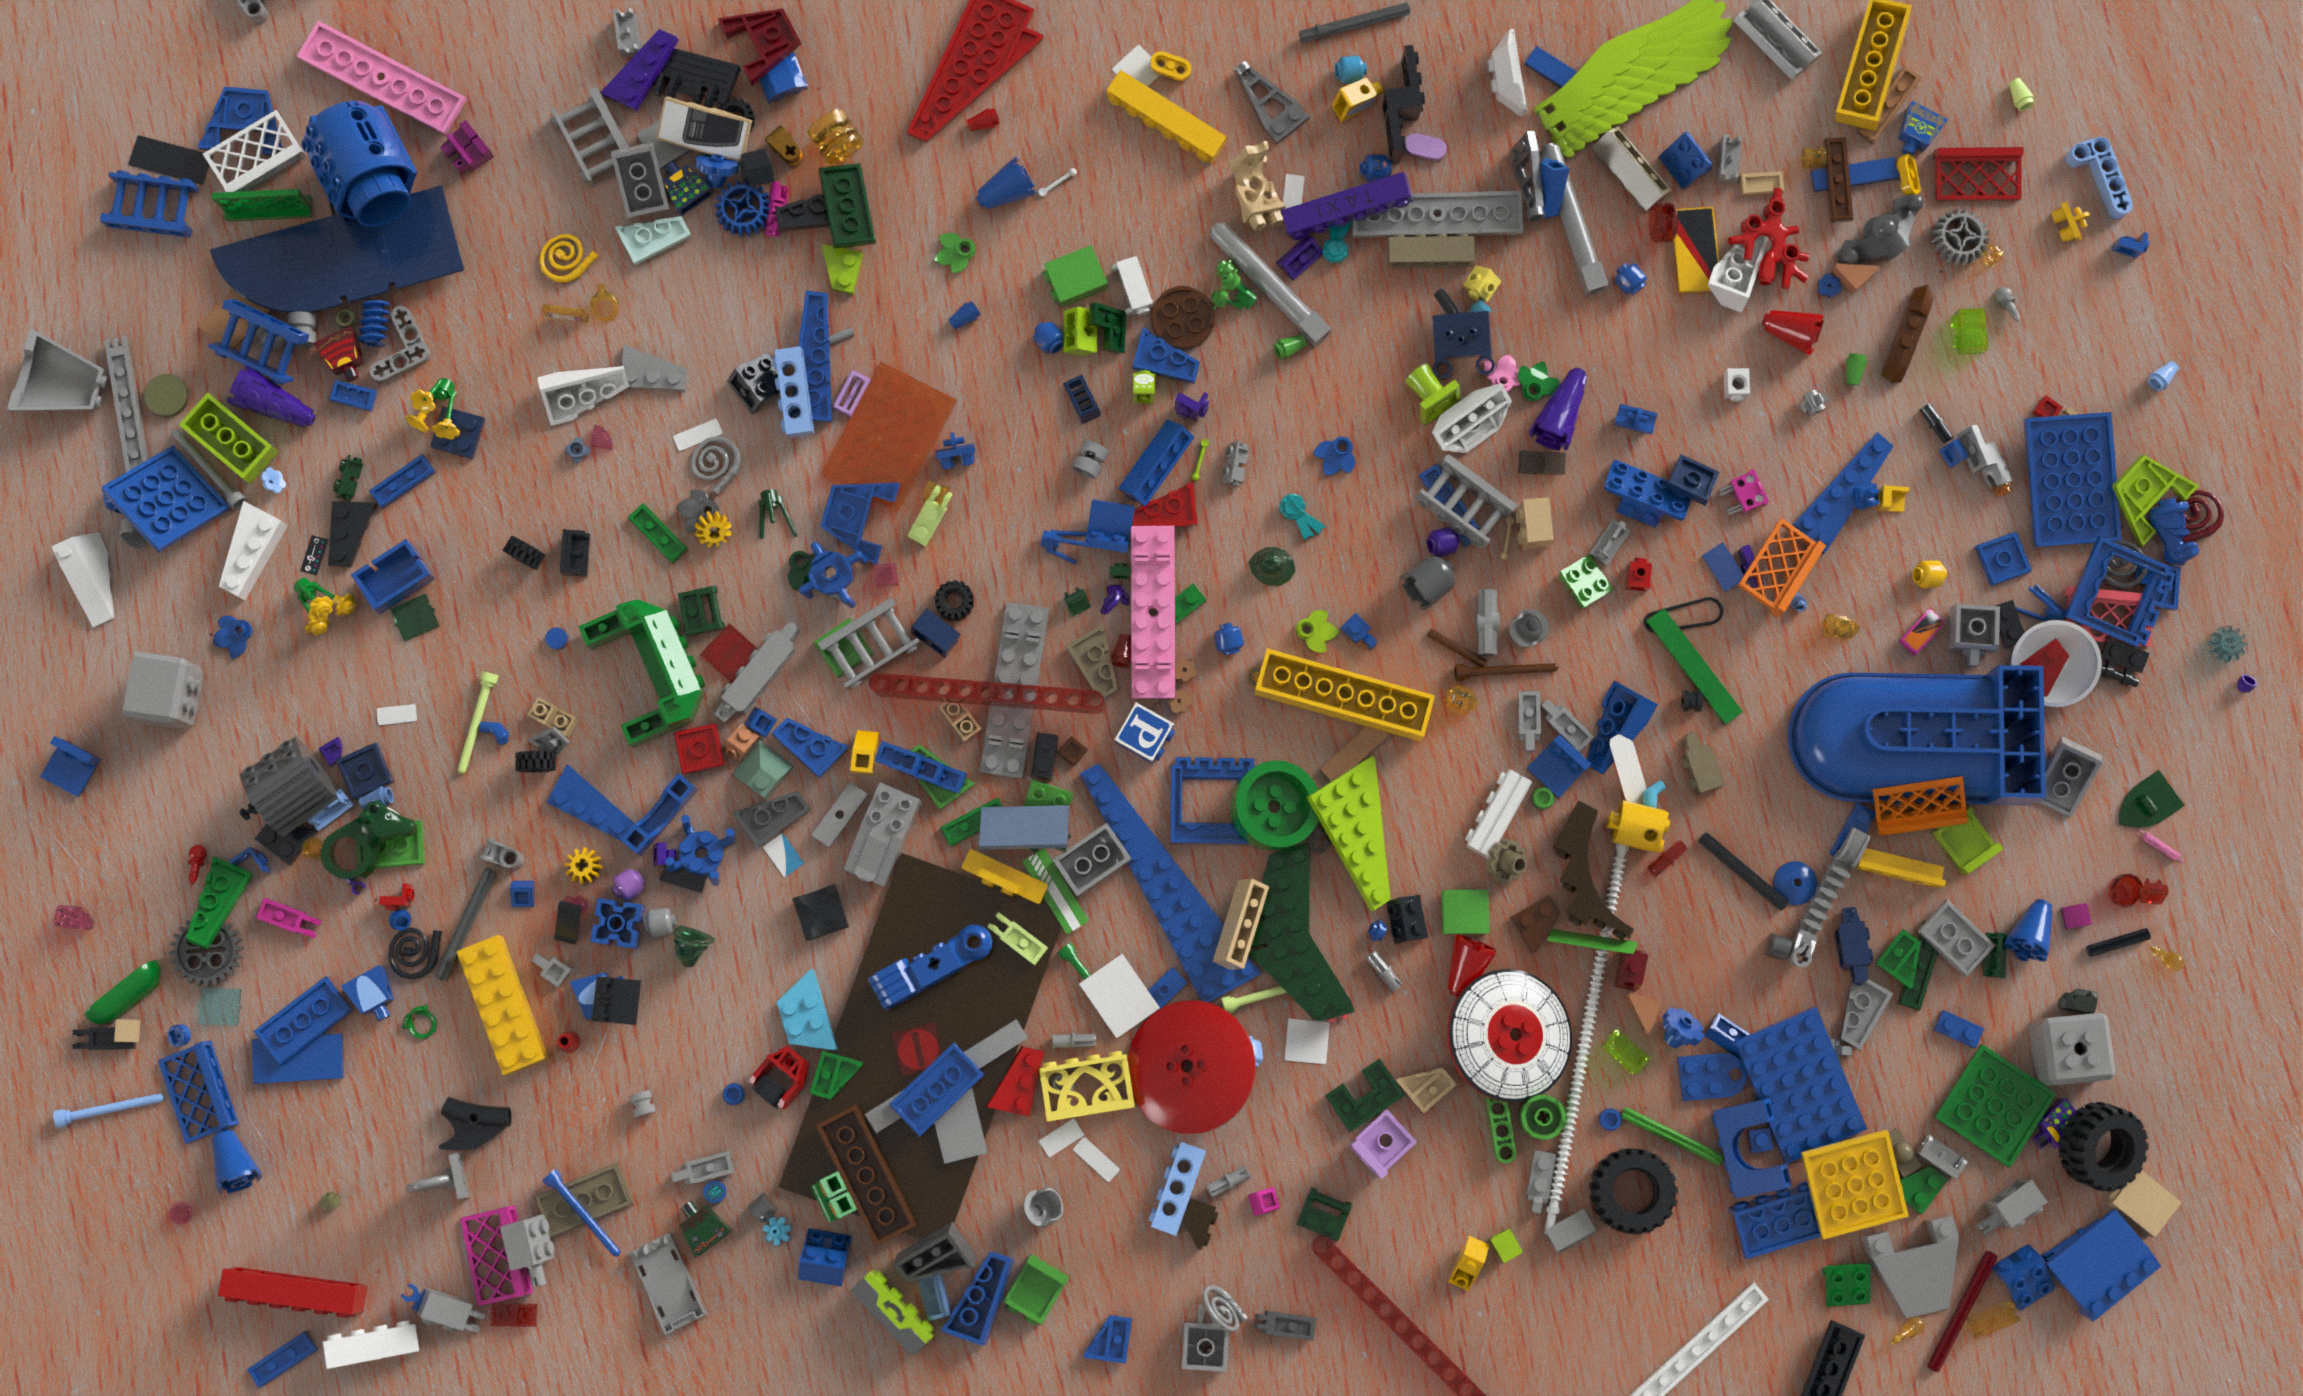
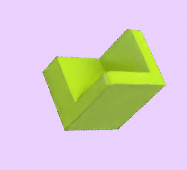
M1506 1228L1488 1239L1502 1263H1506L1523 1252L1510 1228Z

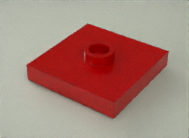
M717 723L673 732L682 775L726 766Z

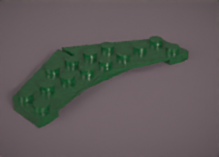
M1305 843L1274 852L1269 856L1262 882L1269 886L1250 949L1266 944L1267 947L1249 952V955L1312 1019L1317 1022H1323L1355 1013L1351 999L1310 935L1311 855L1308 844Z

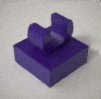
M666 843L653 844V866L662 867L666 865L665 860L667 857L676 859V850H666Z

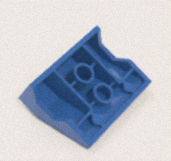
M2114 1208L2045 1263L2058 1283L2072 1296L2079 1307L2078 1312L2093 1322L2162 1267L2148 1246Z

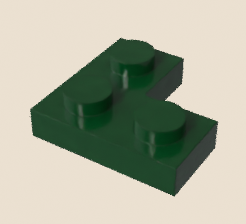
M1097 302L1091 303L1089 325L1104 329L1103 350L1115 354L1125 353L1126 312Z

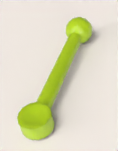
M1208 439L1201 440L1200 445L1202 447L1195 473L1191 476L1193 481L1200 479L1199 471L1205 449L1209 446Z

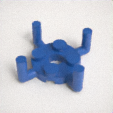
M813 542L811 549L816 557L811 563L809 571L810 581L799 588L800 594L807 599H811L813 597L811 590L815 588L828 596L838 594L845 605L849 608H855L856 602L848 595L845 589L853 581L852 564L858 561L865 565L868 562V558L860 551L846 558L843 554L825 551L819 543ZM835 568L836 574L834 577L826 578L827 569Z
M683 815L681 821L687 837L681 842L679 847L680 859L674 862L672 857L666 858L667 870L674 872L684 868L686 871L698 874L699 876L708 875L712 885L718 886L720 878L716 870L723 859V848L733 844L736 840L734 830L732 828L727 829L726 837L719 840L709 831L695 832L691 825L690 817ZM705 849L708 853L705 858L700 859L695 856L696 851Z

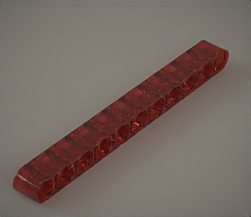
M875 673L869 679L870 689L880 697L1086 714H1100L1106 707V701L1102 693L1096 690ZM878 681H885V685L881 689H875L876 683ZM905 682L906 688L902 691H897V685ZM927 684L928 688L925 692H918L920 685ZM949 686V691L946 694H939L941 687ZM966 687L971 688L969 695L961 696L962 689ZM986 689H991L992 695L988 698H983L982 693ZM1007 691L1014 692V696L1010 700L1003 698ZM1028 693L1036 694L1033 701L1028 702L1025 700ZM1049 695H1057V700L1054 703L1046 701ZM1072 696L1079 697V701L1075 705L1068 704V700ZM1099 698L1101 702L1098 706H1090L1092 699Z
M1321 1235L1313 1238L1311 1242L1312 1251L1457 1396H1464L1460 1391L1464 1384H1470L1472 1387L1471 1393L1467 1396H1487L1330 1239ZM1325 1240L1327 1242V1249L1324 1252L1316 1250L1315 1245L1317 1241ZM1339 1255L1343 1258V1265L1340 1268L1332 1266L1331 1261L1334 1256ZM1355 1271L1359 1274V1281L1355 1284H1350L1347 1277L1350 1272ZM1371 1287L1375 1290V1296L1371 1300H1366L1363 1295L1364 1291ZM1385 1303L1391 1306V1312L1387 1316H1383L1380 1313V1307ZM1401 1319L1406 1320V1330L1402 1332L1397 1331V1321ZM1418 1335L1422 1336V1346L1418 1348L1413 1347L1412 1339ZM1434 1351L1438 1352V1362L1430 1363L1428 1361L1429 1354ZM1454 1368L1456 1372L1455 1377L1450 1380L1446 1379L1444 1376L1445 1370Z

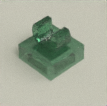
M1078 587L1075 588V593L1069 595L1065 592L1064 601L1071 616L1091 608L1085 591L1083 589L1080 590Z

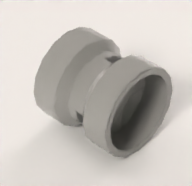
M651 1090L629 1096L630 1102L636 1106L633 1110L635 1118L656 1112L655 1105L650 1104L652 1098Z

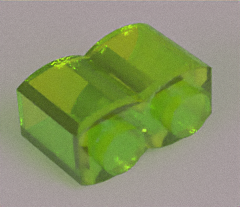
M1958 309L1955 315L1952 316L1951 321L1952 327L1956 330V336L1953 339L1954 348H1957L1958 354L1985 353L1988 349L1985 309Z

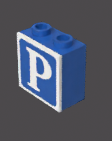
M1136 702L1114 742L1153 764L1154 760L1159 761L1165 750L1162 749L1165 741L1170 742L1175 733L1173 730L1174 723Z

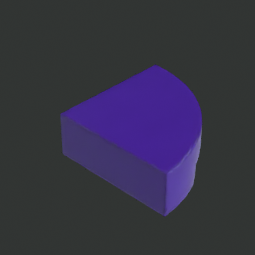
M339 737L319 748L329 767H333L337 763L336 760L342 755V742Z

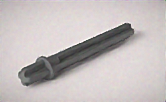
M1405 2L1323 25L1315 24V27L1299 31V38L1302 43L1317 39L1321 41L1324 37L1409 15L1410 6Z
M489 868L484 869L445 955L440 958L442 961L435 974L437 979L447 981L454 965L458 964L456 963L458 958L456 951L462 949L496 876L495 871Z

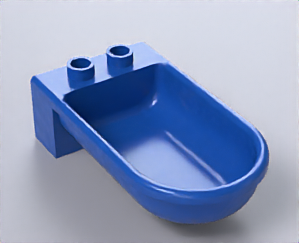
M1998 665L1986 675L1842 673L1827 677L1809 688L1801 696L1792 711L1787 732L1791 759L1799 774L1811 787L1827 797L1844 802L1874 803L1873 789L1962 776L1966 805L2031 806L2046 798L2043 666ZM1959 785L1949 786L1947 790L1953 792ZM1927 789L1924 793L1931 795L1935 789ZM1905 792L1902 796L1909 798L1913 793ZM1941 793L1936 799L1943 801L1948 796ZM1889 795L1878 796L1879 799L1885 802L1891 797ZM1919 796L1913 802L1921 804L1926 799ZM1953 799L1949 804L1959 803V801ZM1896 800L1894 803H1903V802H1901V801H1899V800Z

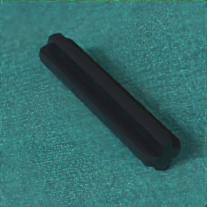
M2147 928L2088 945L2086 951L2089 957L2097 956L2150 940L2151 934Z

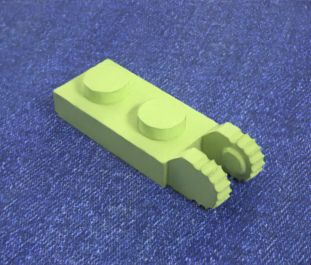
M936 485L931 496L926 500L907 535L925 547L928 545L947 510L946 507L953 495L948 492L943 498L941 505L934 500L939 495L941 489L938 485Z
M998 912L996 914L997 919L1009 927L1004 933L991 923L987 928L997 934L1003 942L1033 965H1036L1048 947L1014 921L1011 922Z

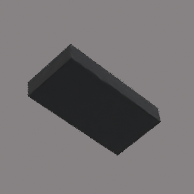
M664 865L660 881L702 893L708 875L699 876L698 874L686 871L684 868L669 872L666 865Z
M560 901L557 910L554 939L576 944L582 906Z

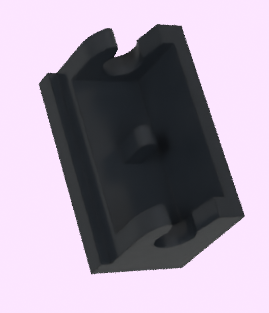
M563 529L560 573L563 576L587 577L590 533H585V531Z

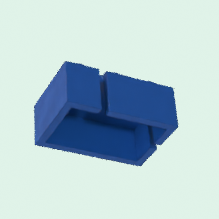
M407 539L371 561L378 570L375 571L374 568L366 564L351 574L373 610L379 614H382L435 579L427 565L422 561L423 559L414 545Z

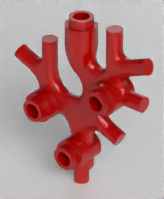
M1774 188L1773 195L1769 198V204L1763 209V215L1766 220L1762 221V218L1756 214L1750 215L1740 225L1743 234L1728 237L1729 245L1743 244L1745 247L1744 260L1752 261L1756 238L1759 236L1768 237L1771 240L1772 247L1760 261L1757 275L1759 284L1765 286L1772 284L1775 279L1776 263L1780 262L1783 264L1781 288L1789 289L1792 276L1803 283L1808 279L1809 276L1798 269L1795 262L1797 260L1807 262L1809 254L1800 252L1795 244H1786V238L1790 235L1798 234L1799 227L1797 225L1785 227L1782 224L1781 215L1785 212V204L1781 198L1782 189Z

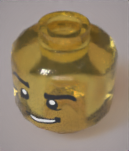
M1455 685L1453 688L1448 689L1444 704H1447L1448 711L1466 716L1470 711H1475L1478 699L1475 698V691L1473 689Z

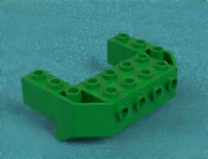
M639 599L616 605L617 610L578 626L585 644L590 650L629 633L635 641L660 700H657L658 709L621 725L627 742L632 748L692 723L705 694L703 687L706 686L701 674L697 676L694 668L697 667L693 655L688 656L685 648L689 646L684 635H679L677 629L680 628L676 616L672 617L667 610Z

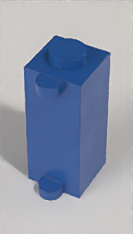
M1544 158L1540 162L1544 219H1548L1551 216H1559L1570 168L1558 160Z

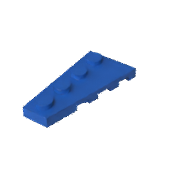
M568 764L546 802L620 841L634 825L631 819Z

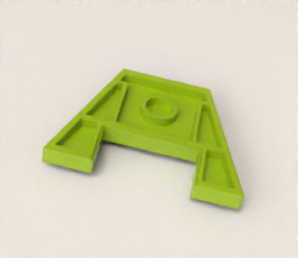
M2140 455L2115 481L2112 488L2138 547H2143L2156 533V530L2143 517L2169 488L2181 501H2185L2200 485L2153 459Z

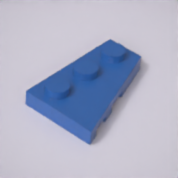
M1143 327L1132 369L1138 371L1147 370L1155 375L1195 384L1200 362L1180 349L1167 344L1162 338L1149 333V330Z

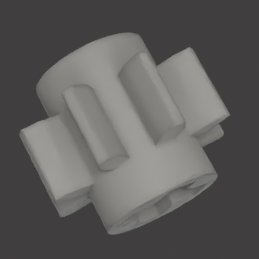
M1817 389L1802 396L1804 401L1800 403V406L1804 413L1810 412L1811 416L1826 409L1824 404L1828 402L1825 392L1818 393Z

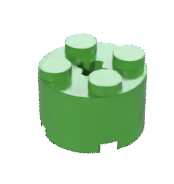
M1536 1095L1524 1101L1520 1106L1518 1121L1521 1129L1529 1137L1546 1140L1557 1136L1561 1132L1566 1121V1113L1563 1105L1554 1097ZM1540 1111L1542 1114L1547 1115V1118L1544 1119V1123L1537 1119V1116L1540 1115Z

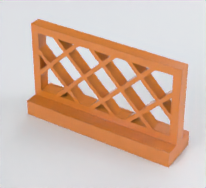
M1780 518L1737 586L1771 609L1769 613L1777 618L1786 611L1826 545L1820 540L1815 542L1783 518ZM1781 526L1788 530L1789 538L1780 539L1778 530ZM1797 540H1802L1808 545L1805 551H1798ZM1791 542L1793 552L1784 553L1782 543ZM1769 544H1777L1779 554L1770 555ZM1794 556L1796 566L1787 568L1785 557ZM1780 558L1783 569L1773 570L1771 559ZM1766 560L1769 571L1759 572L1757 563ZM1784 572L1785 583L1777 585L1775 574ZM1770 574L1772 586L1763 587L1761 576ZM1749 577H1756L1758 588H1751L1745 582ZM1773 589L1775 595L1773 602L1765 597L1764 590Z
M1962 776L1873 789L1879 836L1968 823ZM1959 785L1953 792L1947 790L1949 786ZM1927 789H1935L1931 795L1924 793ZM1905 792L1913 793L1909 798L1902 796ZM1941 793L1948 796L1943 801L1936 799ZM1884 795L1891 796L1886 802L1878 798V796ZM1919 796L1926 799L1920 805L1913 802ZM1953 799L1959 801V803L1949 804ZM1896 800L1903 802L1898 808L1891 805ZM1931 802L1938 805L1927 807ZM1908 806H1911V807L1915 808V809L1905 810ZM1886 809L1892 811L1890 813H1883Z

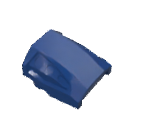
M794 52L789 54L760 79L768 103L780 101L786 95L798 94L803 89H808Z

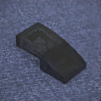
M1522 450L1519 452L1518 473L1564 475L1566 453Z

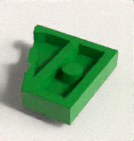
M1902 929L1877 961L1876 965L1911 990L1914 985L1921 942Z
M1930 1165L1913 1174H1909L1900 1180L1905 1203L1922 1215L1948 1179Z

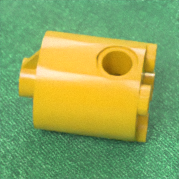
M1622 800L1617 812L1610 811L1607 821V828L1613 829L1612 842L1654 853H1661L1664 846V840H1662L1663 833L1668 832L1670 820H1668L1669 813L1662 809Z

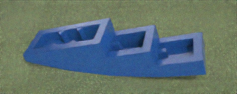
M884 741L881 742L874 760L879 764L960 794L967 773Z

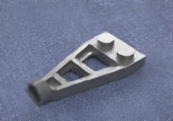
M1246 60L1234 69L1233 72L1239 78L1263 129L1276 145L1309 120L1310 116L1295 99L1256 72ZM1257 83L1262 84L1269 91L1261 100L1257 99L1252 91V87ZM1270 99H1276L1285 106V110L1275 118H1270L1264 107L1265 103Z
M1526 131L1509 151V161L1512 164L1513 172L1528 208V221L1537 222L1545 218L1539 150L1535 132ZM1530 161L1531 172L1526 177L1523 167Z

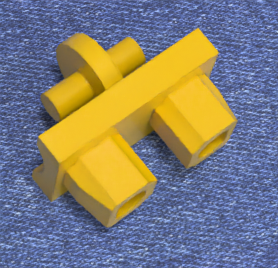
M2067 201L2061 203V207L2053 211L2051 215L2055 224L2065 220L2068 222L2069 227L2059 231L2062 242L2074 239L2077 242L2082 240V236L2076 223L2079 222L2082 229L2087 227L2085 219L2089 218L2090 214L2089 212L2082 213L2080 207L2073 209L2076 214L2073 217Z

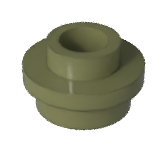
M342 309L335 317L336 325L342 330L349 326L354 328L357 324V316L350 309ZM346 317H350L348 323H344Z
M329 1192L320 1197L321 1201L318 1202V1205L323 1208V1211L330 1210L340 1204L339 1199L341 1197L339 1194Z

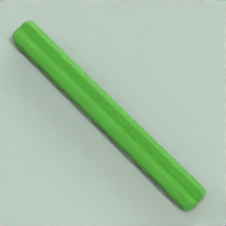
M1624 1108L1621 1113L1622 1119L1715 1165H1720L1723 1161L1724 1156L1630 1108Z

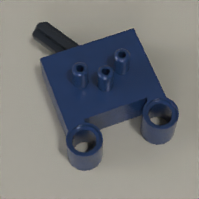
M1444 288L1438 290L1434 297L1446 314L1432 315L1435 349L1433 373L1439 379L1447 380L1454 373L1452 364L1447 360L1479 357L1475 365L1476 370L1482 376L1488 377L1493 375L1497 366L1493 360L1490 312L1461 313ZM1487 360L1491 362L1492 366L1489 371L1485 372L1481 370L1480 366L1482 362ZM1442 364H1447L1449 367L1445 375L1438 373V368Z

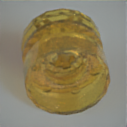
M843 109L833 110L823 115L807 131L814 146L820 147L819 153L821 156H824L823 158L827 165H835L848 159L864 143L862 136L858 134V130L855 127H851L852 121Z

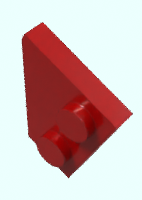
M2055 638L2019 664L2021 666H2043L2044 696L2047 697L2070 655Z

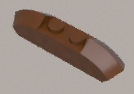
M1928 285L1915 287L1909 297L1881 371V375L1890 383L1902 382L1915 352L1934 298Z

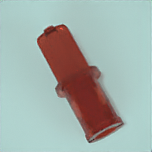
M1681 840L1677 841L1666 852L1662 851L1661 856L1647 866L1648 870L1657 877L1669 865H1674V861L1687 851V846Z

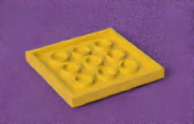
M1882 1130L1801 1152L1819 1232L1823 1240L1909 1217L1889 1131Z

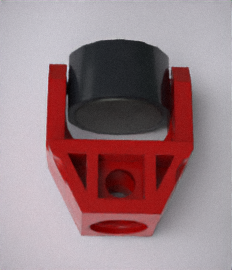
M789 1046L779 1049L776 1053L767 1055V1058L749 1080L753 1084L752 1089L776 1109L780 1107L785 1110L803 1090L810 1066L809 1062ZM779 1067L792 1078V1086L787 1092L767 1076L772 1068Z

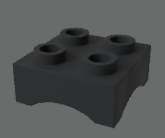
M833 884L792 898L806 941L849 927L836 885Z

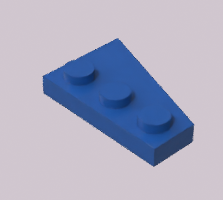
M786 718L772 732V736L819 779L850 748V746L844 743L841 744L832 740L831 737L819 734L811 730V728L789 718Z

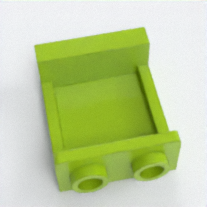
M1972 806L1966 808L1968 823L1938 827L1932 832L1962 876L1971 873L2003 850L1999 842L1994 843L1972 812L1974 811Z

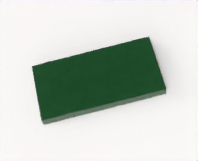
M861 163L819 168L818 173L833 249L876 244Z

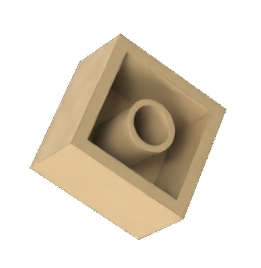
M1549 497L1524 499L1520 506H1518V510L1515 511L1516 524L1519 523L1520 532H1517L1518 544H1522V550L1548 548L1554 540Z

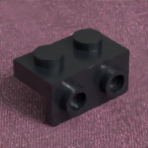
M1420 895L1400 897L1386 902L1391 933L1395 944L1428 938Z

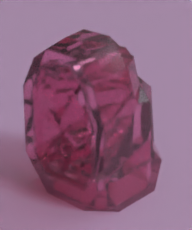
M58 905L55 910V927L91 930L93 928L94 921L92 917H90V914L85 913L82 907Z

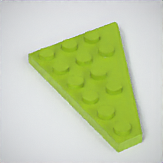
M1369 756L1309 795L1307 799L1369 910L1374 911L1391 900L1376 760L1374 756Z

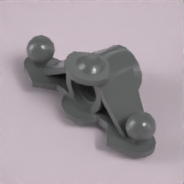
M1911 194L1895 199L1892 214H1882L1869 219L1863 229V239L1860 241H1844L1836 257L1838 264L1857 265L1882 256L1889 261L1902 253L1912 243L1909 235L1915 216L1923 207V198L1917 194Z

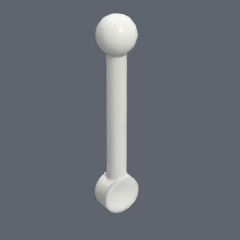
M1071 168L1067 174L1048 187L1040 188L1039 195L1045 197L1049 190L1070 176H1075L1077 174L1076 169Z

